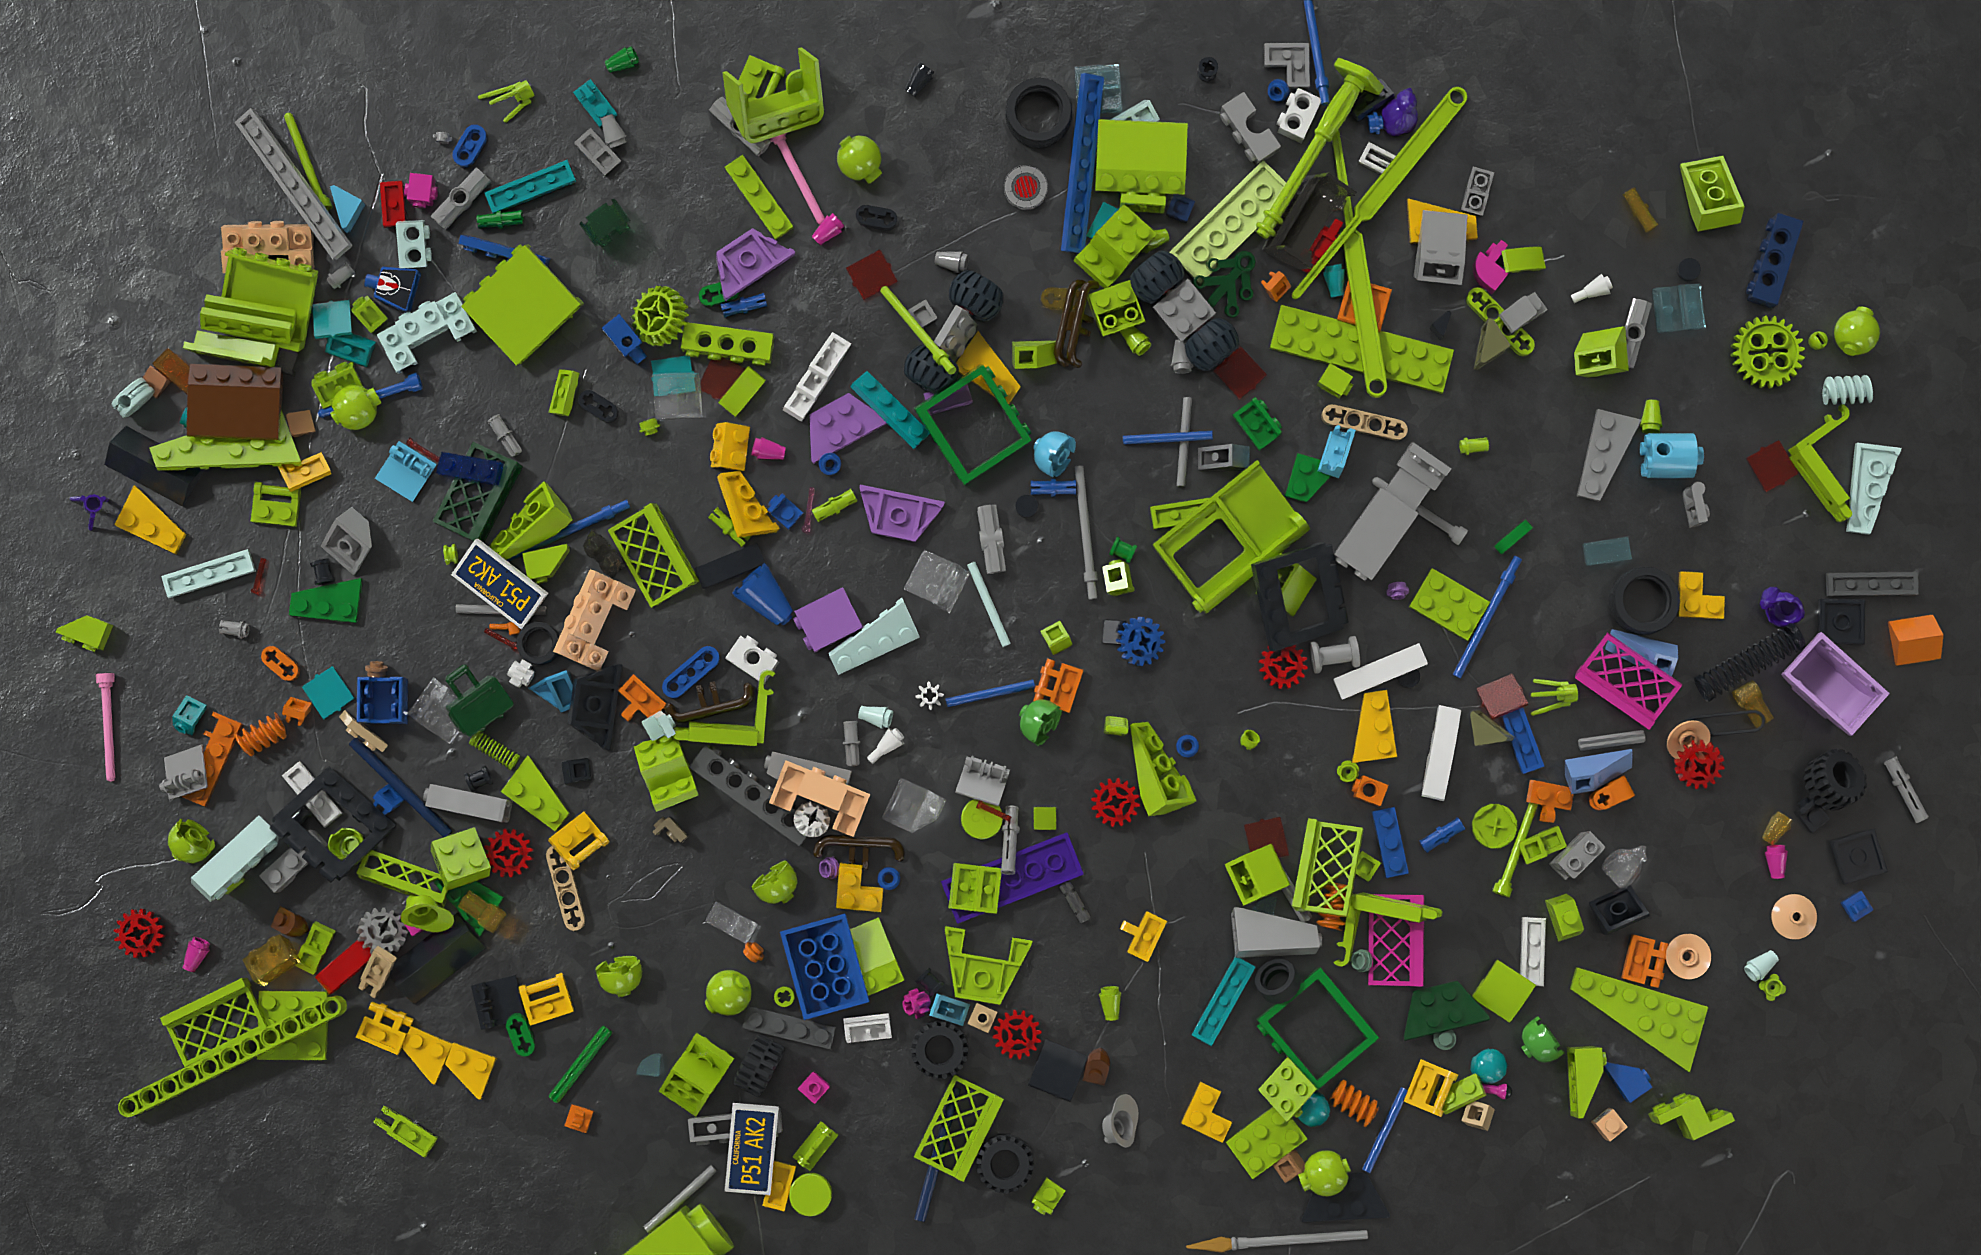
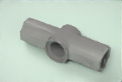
M724 97L717 99L712 104L709 111L731 131L733 136L739 138L757 156L768 148L771 143L769 139L757 143H749L742 137L740 131L734 129L736 123Z
M475 168L458 187L451 190L449 197L431 217L446 230L463 211L471 207L472 201L491 182L490 179L478 168ZM458 195H466V200L463 203H456Z
M1634 298L1632 299L1625 323L1628 368L1632 369L1636 362L1641 340L1645 335V326L1652 305L1648 301ZM1629 328L1637 330V339L1629 337Z
M996 505L977 507L981 530L979 531L981 549L984 551L987 574L1006 572L1003 555L1004 542L1002 529L999 527Z

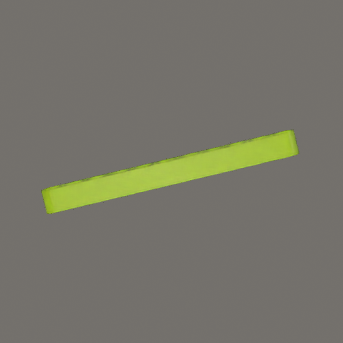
M341 996L325 998L124 1097L118 1104V1110L124 1117L144 1113L341 1016L347 1009L346 1000ZM333 1000L338 1004V1010L335 1013L330 1009V1003ZM312 1010L315 1011L318 1015V1019L315 1023L312 1022L310 1019V1013ZM292 1020L297 1023L296 1032L290 1030L289 1025ZM272 1030L277 1034L276 1042H272L269 1038ZM252 1040L257 1045L255 1052H252L249 1048V1043ZM231 1050L236 1053L237 1058L235 1062L229 1059ZM211 1060L216 1064L215 1072L209 1069ZM191 1070L196 1074L194 1082L189 1079V1072ZM171 1080L176 1085V1089L174 1092H172L168 1086ZM150 1090L155 1093L156 1098L154 1102L149 1099ZM130 1100L135 1103L134 1112L128 1107Z

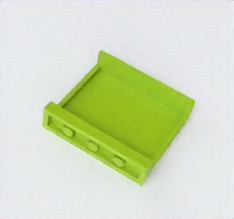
M529 244L524 246L518 245L511 252L513 256L507 262L506 260L500 262L495 268L497 272L492 277L486 276L479 283L481 287L476 292L473 290L463 298L465 303L461 305L516 366L521 365L584 304L530 249L531 246Z
M234 247L225 252V256H228L221 297L296 310V328L290 344L238 335L232 336L273 344L296 352L304 349L318 271L313 270L312 266L308 264H299L297 266L290 264V260L277 258V260L269 259L267 254H249L243 248Z

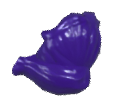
M1411 88L1400 91L1397 94V98L1391 100L1382 108L1383 128L1392 136L1410 133L1417 124V100Z
M1769 587L1763 591L1760 606L1765 610L1768 621L1773 625L1784 627L1790 623H1798L1804 618L1803 604L1798 597L1789 592H1781L1777 587Z

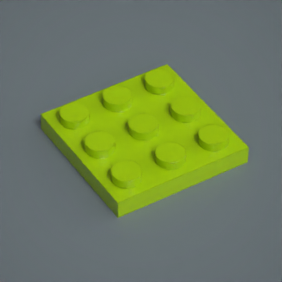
M259 991L258 1006L267 1026H270L328 998L329 994L327 991ZM312 1010L310 1013V1019L312 1022L315 1023L318 1019V1015L315 1011ZM293 1020L289 1025L292 1032L297 1030V1023ZM328 1022L257 1056V1060H327ZM273 1030L269 1034L272 1042L277 1040V1034Z

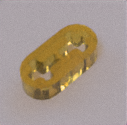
M1051 287L1045 289L1041 295V303L1048 309L1063 310L1065 301L1063 298L1066 297L1068 288ZM1076 290L1075 293L1077 299L1080 292L1079 290ZM1049 293H1053L1054 297L1061 298V300H1054L1053 304H1049L1045 297H1048ZM1077 301L1073 305L1072 311L1076 310Z

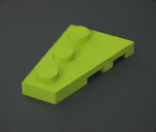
M529 755L501 791L555 832H557L570 814Z

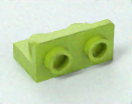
M1120 192V207L1125 204L1130 210L1135 212L1164 213L1166 197L1164 193Z
M342 362L336 365L335 369L330 372L322 371L314 375L312 387L323 409L332 405L334 396L342 388L350 385L363 387L353 362L348 364L347 362Z

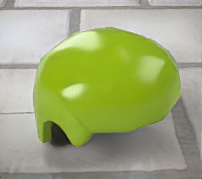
M341 828L335 834L330 835L327 847L329 851L342 861L364 838L354 828Z

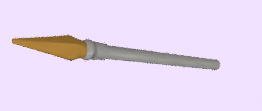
M1367 1230L1257 1238L1237 1237V1239L1236 1237H1231V1239L1217 1237L1187 1245L1186 1248L1225 1252L1231 1249L1235 1251L1237 1248L1246 1249L1248 1247L1368 1239Z

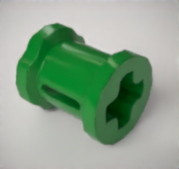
M1117 536L1109 555H1117L1125 559L1126 563L1129 564L1137 545H1129L1121 541L1120 537Z

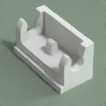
M889 1013L843 1018L847 1043L892 1038Z

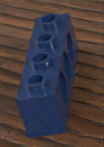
M1777 213L1773 218H1769L1765 229L1768 231L1767 238L1762 240L1759 248L1762 254L1760 260H1756L1752 271L1755 273L1753 281L1750 280L1746 289V293L1749 294L1747 301L1771 309L1778 305L1804 221ZM1775 235H1781L1784 239V244L1777 243ZM1770 255L1777 258V265H1772L1769 262L1768 258ZM1763 276L1771 280V286L1763 284Z

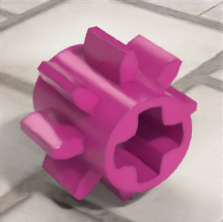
M916 988L903 996V1009L909 1016L914 1014L917 1019L925 1016V1013L930 1011L931 1001L925 991L919 993Z

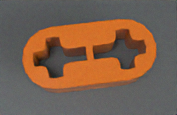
M268 646L263 649L261 653L263 663L285 681H294L299 677V666L282 650L275 646ZM276 651L277 653L275 657L279 659L280 662L276 663L273 660H270L268 662V652L274 653ZM283 664L287 667H294L292 669L294 672L292 676H285L286 671L281 667Z

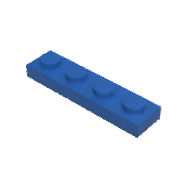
M460 235L458 243L465 245V250L477 252L480 249L486 251V256L498 258L501 255L507 257V261L513 256L511 252L515 249L469 235ZM537 255L538 258L548 267L550 258Z

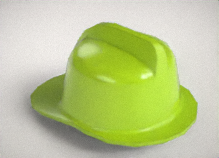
M427 895L408 896L405 910L400 916L401 922L405 925L429 932L448 930L454 923V917L451 912L438 907L435 900Z

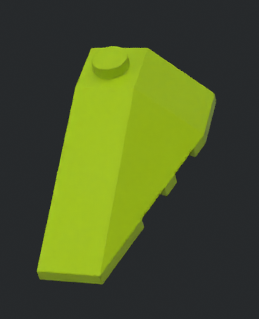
M545 481L523 501L526 505L519 514H513L510 526L506 530H501L489 545L493 551L505 560L555 536L572 521L568 508Z
M1149 722L1132 723L1130 728L1140 796L1148 816L1164 815L1196 802L1189 781L1185 775L1180 776L1174 767V764H1176L1173 757L1168 758L1162 749V741Z

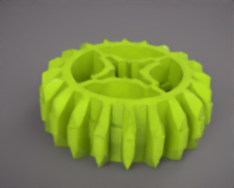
M656 286L655 289L648 288V293H641V300L636 299L638 305L632 308L635 314L630 317L635 321L631 326L636 329L634 333L639 336V339L649 345L664 346V344H671L672 339L678 340V333H684L681 328L683 325H687L684 318L689 315L684 311L688 306L684 303L685 299L680 296L678 291L667 286Z

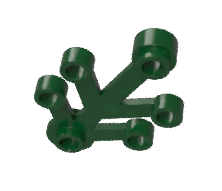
M1240 251L1235 255L1234 259L1219 260L1217 258H1210L1206 262V268L1209 271L1215 272L1220 268L1233 269L1228 275L1210 277L1196 275L1192 279V284L1197 289H1202L1205 286L1219 285L1207 302L1213 308L1227 292V306L1224 312L1226 316L1234 318L1239 314L1235 280L1241 274L1242 288L1239 290V297L1242 300H1250L1253 297L1250 271L1255 267V257L1251 252ZM1242 258H1245L1247 260V264L1245 266L1241 265ZM1212 261L1217 263L1215 269H1212L1210 266ZM1198 278H1201L1203 281L1201 286L1196 284ZM1246 289L1249 291L1247 298L1243 296V291ZM1232 306L1235 308L1233 315L1229 313V308Z

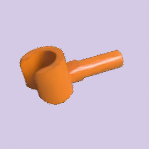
M512 622L489 625L490 629H508L510 636L518 635L521 631Z

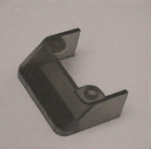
M1329 172L1305 177L1281 216L1283 223L1276 224L1273 229L1276 232L1275 236H1269L1262 250L1268 255L1297 269H1311L1314 264L1311 263L1313 257L1311 256L1312 251L1310 248L1331 213L1337 210L1341 211L1347 202L1346 197L1355 196L1357 192Z

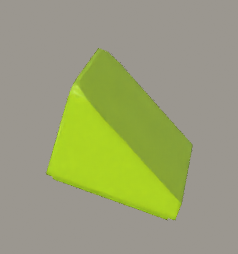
M1061 621L1040 631L1053 655L1072 646V641Z
M1034 807V830H1056V807Z

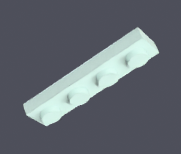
M247 549L161 577L167 597L173 598L256 572L250 550Z

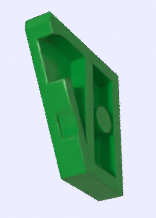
M1297 453L1285 497L1306 503L1330 478V475L1318 471L1320 459Z

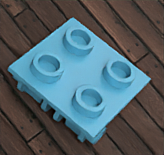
M398 441L396 446L393 445L390 448V455L375 479L413 502L437 464Z

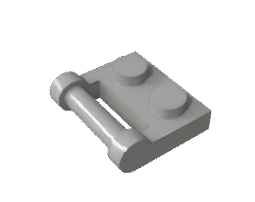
M1696 482L1691 487L1685 488L1682 493L1690 528L1704 524L1708 521L1707 517L1710 516L1708 505L1704 504L1702 496L1705 492V486L1701 482Z

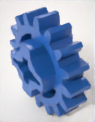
M1138 617L1137 620L1130 618V624H1122L1125 630H1118V633L1122 636L1121 639H1116V642L1121 643L1117 650L1124 652L1122 655L1123 659H1129L1128 663L1130 664L1136 663L1139 666H1143L1144 662L1145 664H1152L1151 658H1159L1156 653L1163 652L1160 644L1165 643V640L1160 639L1164 632L1157 631L1160 626L1159 624L1153 623V619L1150 618L1145 620L1144 617ZM1141 626L1146 627L1150 632H1145ZM1132 650H1136L1137 654H1139L1140 656H1136L1135 654H1133Z

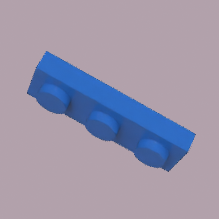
M1522 703L1499 710L1506 731L1515 737L1510 743L1521 773L1524 774L1544 767Z
M1395 807L1372 811L1385 877L1409 874Z

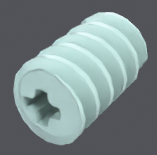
M1855 375L1852 379L1850 376H1845L1843 379L1840 376L1834 379L1827 377L1822 390L1823 402L1827 405L1828 400L1831 399L1833 405H1836L1838 398H1840L1841 403L1845 404L1846 399L1849 398L1850 403L1854 404L1855 398L1858 397L1861 404L1864 402V397H1867L1868 402L1871 403L1873 400L1871 380L1867 375H1863L1861 378Z

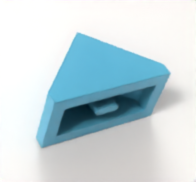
M330 186L341 227L346 233L351 232L366 204L361 199L337 186Z
M937 993L929 1015L963 1026L970 1004Z

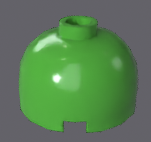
M1039 699L1029 705H1025L1019 714L1021 717L1020 730L1022 734L1037 746L1042 745L1049 738L1046 735L1051 728L1053 731L1056 729L1062 714L1061 707L1044 699Z
M1537 1016L1524 1027L1522 1031L1524 1045L1521 1048L1528 1058L1533 1056L1539 1062H1551L1565 1053L1563 1050L1558 1051L1557 1048L1560 1044L1546 1024L1538 1023L1542 1019Z

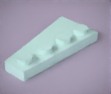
M1865 443L1855 444L1849 508L1852 511V516L1847 519L1846 532L1871 534L1882 498L1886 493L1890 476L1893 474L1897 457L1902 448Z
M902 598L890 610L886 609L879 614L880 617L874 622L861 628L862 631L854 637L850 636L828 653L838 675L920 638Z

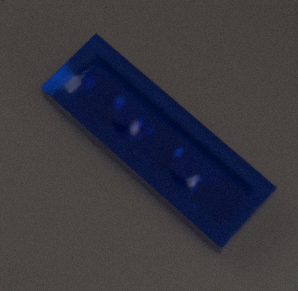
M441 452L436 473L442 476L499 486L504 464L493 460Z

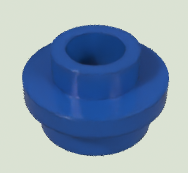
M1275 79L1269 84L1268 95L1272 100L1283 101L1289 96V86L1285 81Z
M1373 112V115H1368L1370 133L1380 134V129H1383L1382 116H1378L1377 112Z
M829 452L820 457L818 465L824 474L833 475L839 471L841 460L835 453ZM833 460V465L827 467L826 462Z
M1184 735L1178 739L1176 749L1181 756L1192 757L1198 752L1199 743L1195 737ZM1189 742L1192 746L1191 750H1185L1183 744Z
M884 868L878 874V883L883 889L892 890L899 885L900 875L894 868ZM887 874H891L893 876V881L891 883H887L885 881V876Z

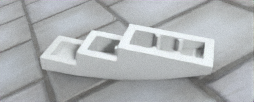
M832 332L809 365L807 372L796 386V390L785 404L783 411L802 422L839 366L851 343Z
M1418 643L1333 680L1341 699H1345L1425 666L1428 663Z
M1441 705L1437 709L1435 728L1432 733L1430 752L1427 757L1422 797L1440 801L1445 799L1461 710Z

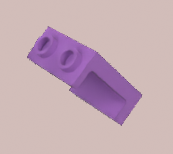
M843 587L794 611L796 617L793 620L798 630H804L806 637L803 640L808 650L813 649L815 653L854 632L861 631V628H863Z

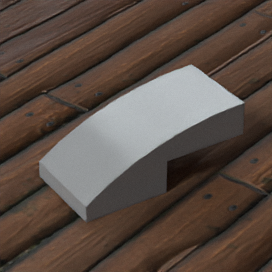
M591 128L574 142L604 176L621 162L616 154Z

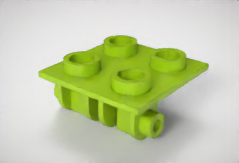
M1287 1057L1258 1090L1288 1122L1293 1116L1297 1118L1303 1113L1301 1110L1302 1106L1317 1088Z

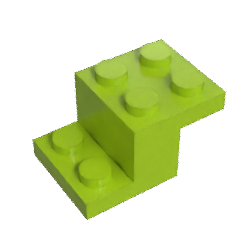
M1123 204L1095 233L1089 244L1073 261L1105 289L1110 287L1135 261L1140 252L1155 238L1157 233Z
M663 735L655 741H644L634 746L639 769L650 792L656 812L699 795L692 770L689 768L690 766L682 750L680 740L674 739L673 736L667 738Z
M696 1033L682 1056L671 1069L659 1092L696 1117L722 1080L734 1058L726 1051L715 1046L707 1038Z
M1685 1093L1675 1096L1673 1098L1674 1102L1670 1104H1665L1664 1102L1652 1108L1653 1112L1648 1113L1651 1121L1660 1125L1675 1118L1683 1136L1691 1140H1696L1735 1121L1731 1112L1718 1110V1108L1706 1113L1699 1097L1690 1094L1686 1095Z

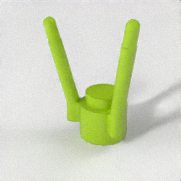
M527 80L479 95L478 99L508 92L489 101V104L493 105L512 96L515 97L517 102L522 100V103L504 118L503 122L506 123L522 108L532 103L530 98L535 95Z
M1533 680L1537 684L1557 686L1558 688L1556 691L1531 693V697L1557 696L1558 701L1562 702L1532 711V716L1560 707L1570 706L1571 702L1578 701L1576 684H1569L1568 681Z

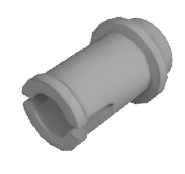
M346 262L332 275L329 273V277L326 280L335 290L337 287L341 288L340 285L355 274V272Z
M221 620L219 627H223L219 629V634L234 635L240 639L248 637L250 626L245 621L238 623Z

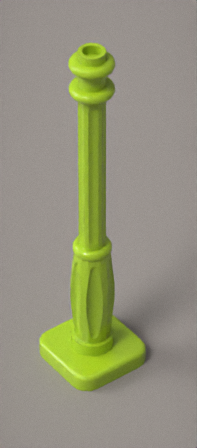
M1337 58L1334 67L1344 78V84L1328 105L1318 127L1314 131L1316 135L1270 210L1263 212L1265 219L1262 223H1256L1258 229L1256 233L1261 237L1268 239L1269 236H1275L1276 232L1273 229L1276 224L1283 223L1281 216L1326 142L1332 140L1334 134L1345 121L1359 93L1366 90L1380 95L1384 89V86L1368 69L1342 58Z

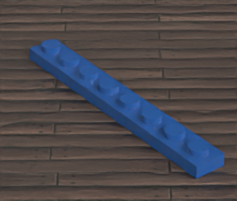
M1082 73L1080 76L1061 251L1079 254L1085 248L1098 137V119H1100L1104 77L1088 73Z

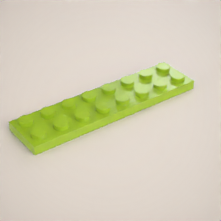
M1285 305L1280 306L1270 349L1326 364L1331 363L1337 367L1363 373L1356 325ZM1384 331L1378 332L1387 380L1440 394L1443 393L1454 352L1453 349Z

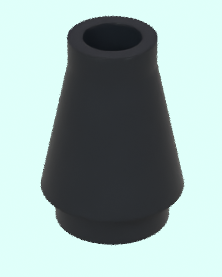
M919 62L918 66H914L905 90L916 97L933 79L934 71Z

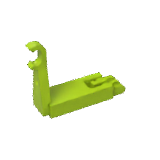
M1841 404L1838 407V410L1842 413L1840 419L1834 420L1832 415L1827 414L1824 416L1826 422L1824 425L1788 450L1792 455L1789 457L1791 462L1837 522H1843L1852 516V511L1845 503L1850 497L1811 445L1848 419L1849 409Z
M769 669L760 673L755 726L689 721V727L673 728L676 733L673 735L674 739L757 746V743H764L767 695L774 693L771 688H764V678L767 675L774 676L776 673Z
M1364 892L1353 894L1348 917H1346L1344 939L1342 942L1337 943L1339 947L1343 946L1346 949L1344 961L1338 959L1333 963L1337 966H1345L1350 963L1361 911L1420 923L1426 921V918L1436 919L1441 917L1442 910Z

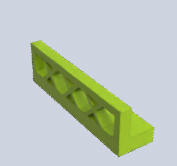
M197 331L194 343L184 342L183 345L184 349L195 354L263 367H275L279 346L202 331Z
M373 850L362 859L358 868L357 875L360 879L408 896H430L435 900L437 906L442 908L446 904L448 891H446L445 887H443L440 894L432 891L429 883L437 879L442 881L438 873ZM370 856L379 858L382 866L376 869L365 867ZM394 864L399 865L403 874L396 877L390 876L386 868ZM415 872L421 873L425 881L417 885L412 884L408 875Z

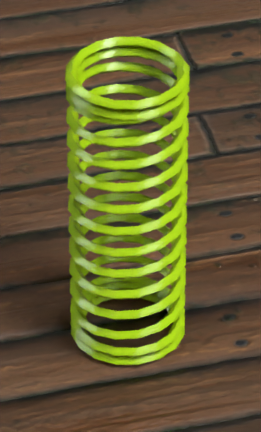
M478 731L471 737L469 745L471 744L472 746H475V748H478V750H482V753L485 752V755L488 754L489 757L492 756V759H495V761L499 760V763L505 765L506 768L508 767L509 770L513 769V767L519 760L520 755L515 754L511 762L508 764L509 760L514 754L513 751L510 754L508 760L504 763L511 749L508 750L505 757L501 760L502 756L507 750V747L503 750L501 756L497 759L504 745L501 746V748L495 756L494 754L501 745V743H499L496 746L494 752L490 755L492 749L497 744V741L494 742L491 749L487 752L488 748L494 741V739H492L488 744L487 748L484 750V747L490 740V737H488L484 745L481 747V744L486 739L487 734L483 737L480 744L477 746V743L482 738L484 732L481 733V731Z

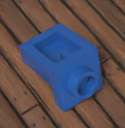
M781 494L779 497L775 495L768 503V512L788 530L803 515V512L789 501L784 494Z

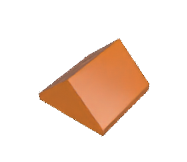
M1934 615L1888 622L1896 666L1941 659L1943 633Z

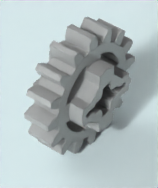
M384 907L381 912L373 908L371 914L366 912L364 917L360 919L356 933L360 934L358 941H364L363 949L371 948L370 954H372L377 946L388 951L390 954H392L393 950L398 952L400 947L403 946L408 931L404 930V923L399 922L401 915L393 916L394 910L386 913ZM385 928L384 933H382V935L379 936L382 929Z

